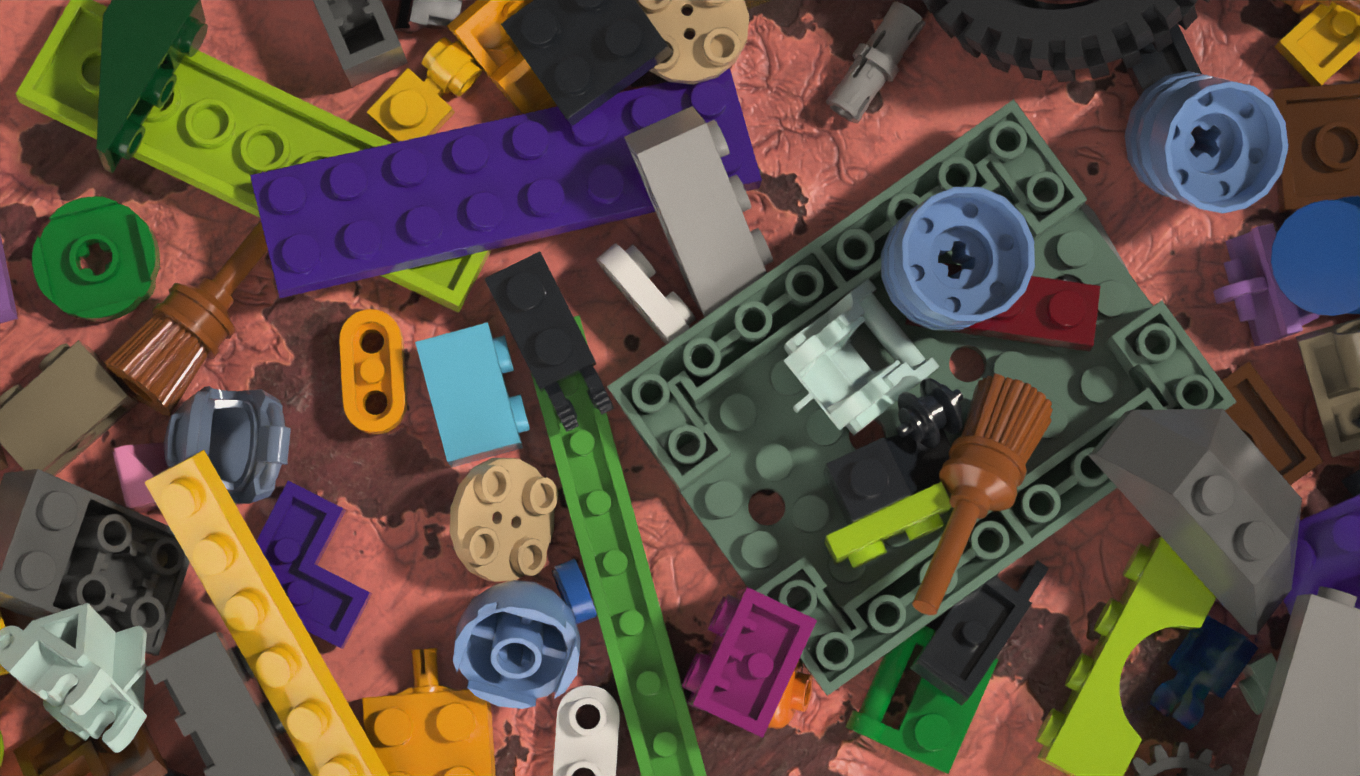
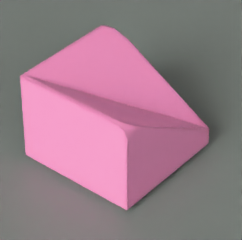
M164 443L125 445L114 448L113 456L126 507L139 513L158 509L159 507L144 482L168 469L164 458Z

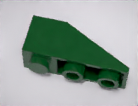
M112 0L104 12L96 149L105 170L113 173L122 158L129 160L133 157L143 140L145 127L142 125L154 106L161 108L171 96L177 80L174 72L185 55L189 57L194 56L201 47L208 30L201 0Z

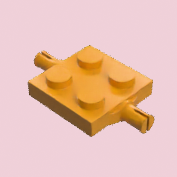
M437 648L411 650L414 688H408L391 696L362 698L364 732L389 776H496L491 703L476 697L470 690H456L446 686H439Z

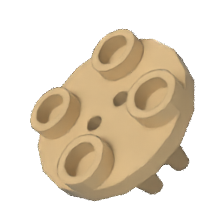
M636 0L673 52L672 55L649 70L669 82L698 84L717 78L736 63L747 43L749 13L745 0ZM689 7L693 12L691 15L685 16L681 12L682 9ZM692 31L695 37L691 40L686 39L684 33Z
M490 458L473 467L459 484L450 510V535L454 545L453 550H455L456 555L468 571L487 581L493 582L512 581L524 575L534 576L539 573L545 566L547 549L554 532V512L558 502L557 486L551 479L542 477L535 467L518 458Z

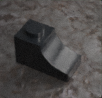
M942 428L939 430L940 443L933 449L914 441L908 435L902 438L898 434L888 438H880L826 463L823 472L824 477L847 525L940 483L939 473L943 464L950 458L949 450L951 448Z

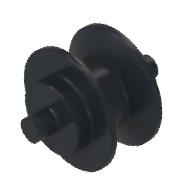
M925 378L920 383L921 397L917 398L909 392H903L898 396V417L901 424L896 427V430L902 438L908 435L914 441L933 449L940 443L939 430L941 428L950 434H957L962 430V409L959 402L963 400V395L958 389L951 391L946 385L940 384L932 378Z

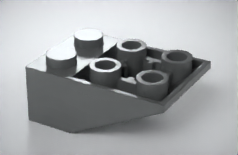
M39 469L4 473L0 483V607L39 619L89 603L115 632L141 626L147 633L145 653L158 656L190 563L171 528L168 525Z

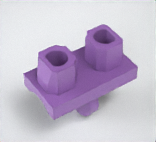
M1273 223L1257 226L1244 235L1225 241L1231 260L1224 263L1230 285L1213 291L1216 304L1235 302L1240 322L1248 321L1255 347L1270 344L1303 331V325L1320 316L1303 310L1291 302L1280 290L1274 278L1271 264L1272 245L1277 234Z

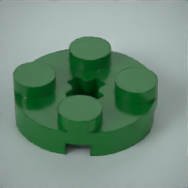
M94 196L68 202L49 217L51 221L44 228L41 238L37 236L32 251V267L36 282L42 293L70 316L91 322L114 320L135 310L140 303L148 300L154 293L156 277L160 267V253L155 235L142 218L129 207L121 205L117 201ZM99 243L100 248L104 252H112V262L105 265L104 273L95 275L94 271L90 268L82 269L81 259L90 256L89 246Z

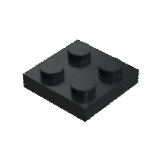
M533 0L501 23L558 108L573 126L673 54L636 0Z

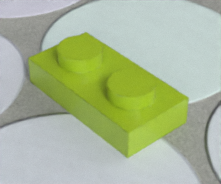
M942 482L827 535L824 543L835 565L849 559L853 568L859 567L887 553L883 544L887 540L906 532L909 540L914 541L943 527L944 523L940 516L950 510V498Z

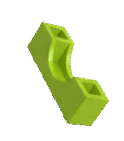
M1162 537L1151 540L1148 547L1140 543L1132 553L1123 571V576L1130 580L1120 601L1110 598L1103 608L1094 627V631L1101 634L1091 656L1084 653L1080 654L1065 682V686L1072 689L1061 712L1054 708L1051 709L1037 734L1035 741L1043 745L1037 758L1069 776L1124 775L1142 741L1126 718L1120 700V678L1128 656L1136 645L1156 631L1165 628L1186 630L1201 628L1216 599L1213 593Z

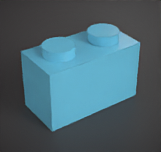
M487 322L415 342L445 456L451 467L523 448L519 433L529 431L530 426L521 394L509 397L503 374L514 371L505 335L493 338L492 331Z

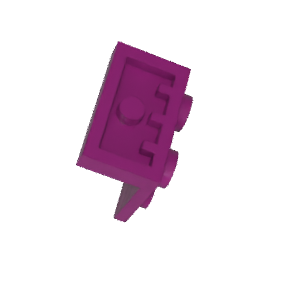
M748 587L738 590L735 597L729 594L726 597L723 596L707 629L717 634L708 655L702 652L695 654L683 679L682 687L691 691L686 700L687 704L763 738L817 620Z

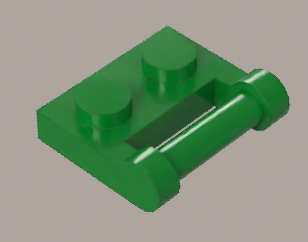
M924 626L883 656L859 712L852 710L845 727L943 773L949 774L999 659L996 658L972 695L962 706L923 677H920L898 729L889 727L881 722L916 644L924 647L935 632V630Z

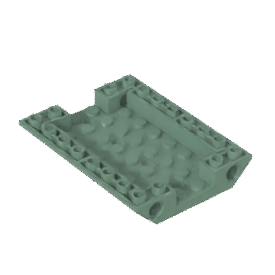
M1014 99L607 386L645 445L748 588L817 620L800 659L827 696L1117 488L1116 485L1089 455L1125 411L1166 409H1224L1225 411L1237 402L1164 302L1161 300L1154 306L1151 304L1081 209L1087 201L1086 196ZM953 187H982L1005 197L1024 216L1034 239L1035 268L1032 276L1050 279L1072 276L1079 283L1101 286L1094 346L1088 352L905 325L906 316L891 302L881 277V252L891 228L909 210L920 205L929 197ZM951 250L938 257V262L961 265L952 261ZM868 279L877 288L873 292L874 296L924 358L929 360L933 357L940 366L926 378H932L940 384L946 385L951 391L958 389L963 395V400L959 402L962 409V430L957 434H950L944 430L951 446L954 440L962 436L978 381L987 378L988 375L993 377L994 373L1005 378L1009 377L1012 380L1018 379L1024 384L1029 383L1031 387L1037 388V391L1042 392L1046 399L1052 402L1051 408L1053 411L1050 416L1052 421L1025 464L1027 473L1023 483L1017 487V497L1013 506L1003 511H988L985 518L977 519L936 615L923 614L917 611L912 603L954 508L951 506L947 513L940 516L944 526L928 535L910 541L906 532L883 542L887 553L864 565L853 568L849 559L835 565L824 541L827 535L848 525L823 472L826 463L856 449L850 442L849 429L844 426L839 430L815 399L798 413L793 409L809 392L784 362L789 356L783 349L785 343L827 313L847 294ZM863 322L853 333L849 343L872 371H879L893 364L895 360ZM969 348L981 356L984 370L979 379L972 382H964L952 374L949 361L951 355L956 350ZM920 383L909 391V393H912L917 398L921 397ZM898 401L874 419L882 427L885 438L898 435L896 427L901 424L898 417ZM762 490H771L780 495L785 505V512L780 521L772 525H761L753 520L749 513L748 504L755 493ZM946 490L949 498H951L952 494Z

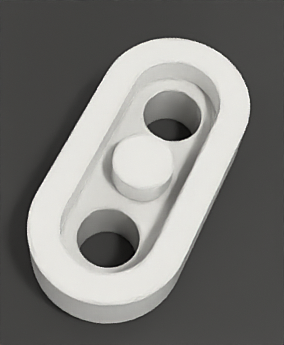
M615 243L596 259L613 284L666 345L690 328L689 325L696 320L691 310L676 293L672 291L664 297L651 282L650 278L656 274V271L634 245H631L624 251Z
M584 685L574 688L561 700L557 710L553 776H572L578 768L582 767L591 769L595 776H616L620 713L615 699L606 690L597 686ZM586 704L594 705L600 712V721L592 729L582 728L576 720L578 709Z

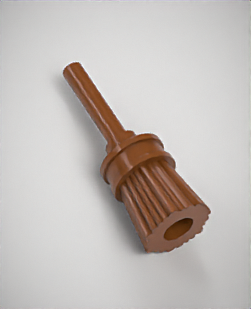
M261 220L212 280L204 278L197 287L174 283L169 289L167 298L153 308L152 313L154 316L104 362L108 372L131 395L162 415L170 416L205 359H214L219 353L218 348L224 340L230 339L235 333L234 325L227 313L234 303L231 295L268 251Z
M994 373L993 377L988 375L987 378L979 380L975 387L962 436L952 443L949 450L950 458L943 464L939 473L943 486L952 494L950 504L954 509L912 603L913 607L923 614H937L977 519L985 518L988 511L1007 510L1013 506L1016 500L1017 487L1023 483L1027 473L1025 464L1052 421L1050 418L1053 411L1051 408L1052 402L1046 399L1042 392L1037 391V388L1031 387L1029 383L1024 384L1018 379L1012 380L1009 377L1005 378L1000 374Z

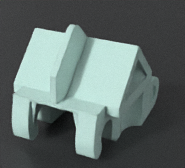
M869 279L847 294L827 313L785 343L783 348L789 355L784 362L809 392L807 396L793 407L794 411L798 413L815 399L839 430L846 426L853 435L857 434L898 401L900 394L909 392L940 367L933 357L929 360L924 358L874 296L873 292L877 288ZM863 322L895 360L893 364L879 371H872L849 343L851 342V336Z
M85 603L33 620L24 631L17 626H7L0 630V665L24 687L41 697L45 710L69 732H74L85 741L89 736L98 739L104 729L114 722L111 728L103 734L102 740L113 752L118 753L133 740L147 717L143 712L147 633L141 626L115 632L89 603Z

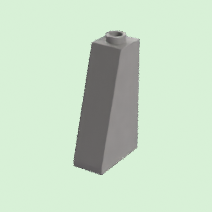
M1319 586L1317 595H1297L1243 776H1360V609L1354 608L1357 600L1356 596Z

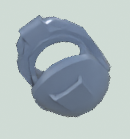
M206 386L181 403L174 415L171 416L163 442L164 458L168 468L205 450L235 505L250 504L270 497L274 491L281 466L288 463L291 428L285 427L283 406L280 400L262 389L227 391Z

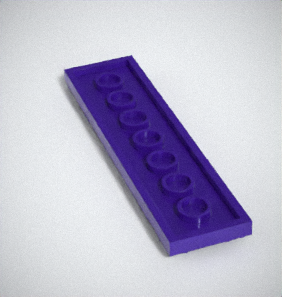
M730 68L719 77L698 84L664 82L620 92L574 126L565 118L557 106L250 175L279 298L654 213V207L624 137L691 106L706 123L715 120L720 127L730 154L721 158L728 178L737 174L746 191L760 188L762 179Z

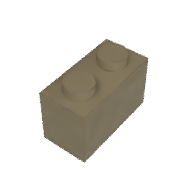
M79 340L71 347L65 343L51 351L39 364V369L42 373L26 387L23 388L20 384L16 385L0 396V443L23 470L39 469L56 476L139 403L108 372L107 366L97 354Z

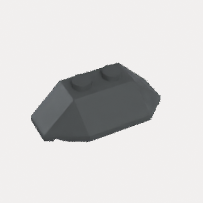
M1224 409L1125 411L1091 452L1089 457L1248 634H1258L1292 590L1302 498Z

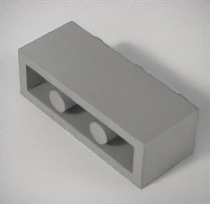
M691 106L624 137L691 298L704 317L767 274L764 266L773 262L771 252L759 228L752 231L749 230L743 212L751 209L752 206L738 175L735 174L728 178L721 158L730 154L723 133L715 120L706 123Z

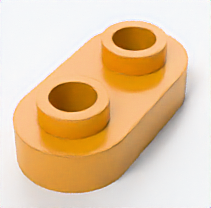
M376 309L361 310L346 320L339 337L343 408L349 421L359 430L368 434H384L393 430L401 423L407 410L403 335L398 324L387 313ZM369 333H379L384 338L383 347L377 353H366L362 349V341ZM375 393L384 394L387 398L386 409L378 415L369 414L365 407L368 397Z

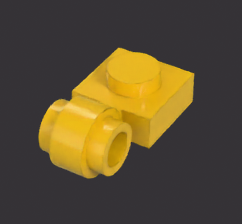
M446 37L440 39L422 60L421 64L428 70L426 74L427 79L424 82L407 68L367 111L369 117L395 141L400 142L436 134L455 113L453 108L441 98L444 93L449 94L452 91L457 97H460L472 87L481 75L482 69L476 65L473 55L459 41L452 43Z

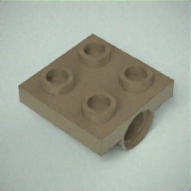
M1360 318L1296 336L1326 443L1332 457L1360 450V429L1352 422V419L1360 413Z

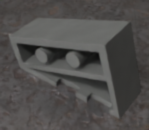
M213 632L145 667L155 685L164 681L180 713L175 716V721L184 737L189 734L191 735L206 765L204 768L206 776H311L301 756L294 754L284 734L286 732L285 728L266 698L231 634Z

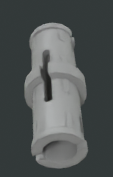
M893 2L883 21L868 42L858 45L852 55L855 61L840 84L837 85L831 96L826 100V103L830 105L833 111L850 122L859 123L869 104L884 83L894 80L899 72L897 64L902 59L909 45L924 28L926 22L922 20L918 13L902 3Z

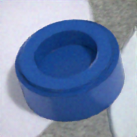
M571 559L554 566L552 574L563 602L572 610L576 623L579 624L597 617L591 595L576 560Z

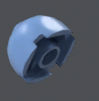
M512 580L498 583L473 598L461 615L456 630L453 663L456 671L460 669L461 673L468 679L467 688L476 697L500 707L518 709L536 706V698L548 696L554 691V699L563 694L577 676L581 642L579 629L572 610L553 590L536 582Z

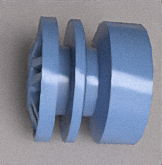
M1191 71L1164 76L1145 89L1130 111L1124 135L1127 159L1142 183L1159 195L1181 201L1199 209L1222 214L1246 209L1267 195L1282 174L1288 151L1286 122L1271 98L1255 86Z
M953 187L929 197L920 205L909 210L891 228L881 252V277L891 302L910 321L931 330L959 331L1007 311L1025 293L1035 268L1034 239L1024 216L1005 197L982 187ZM951 250L952 261L961 264V271L948 277V266L938 263V257Z

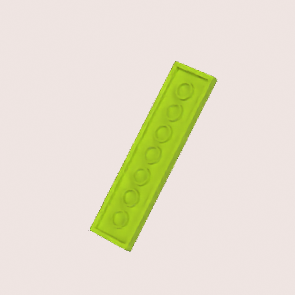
M70 0L17 90L16 97L19 103L97 140L103 14L107 7L94 0ZM198 50L192 57L185 55L174 72L177 80L168 101L161 108L154 106L142 125L145 127L143 140L133 157L260 218L250 175L387 145L392 142ZM491 250L380 276L459 313Z

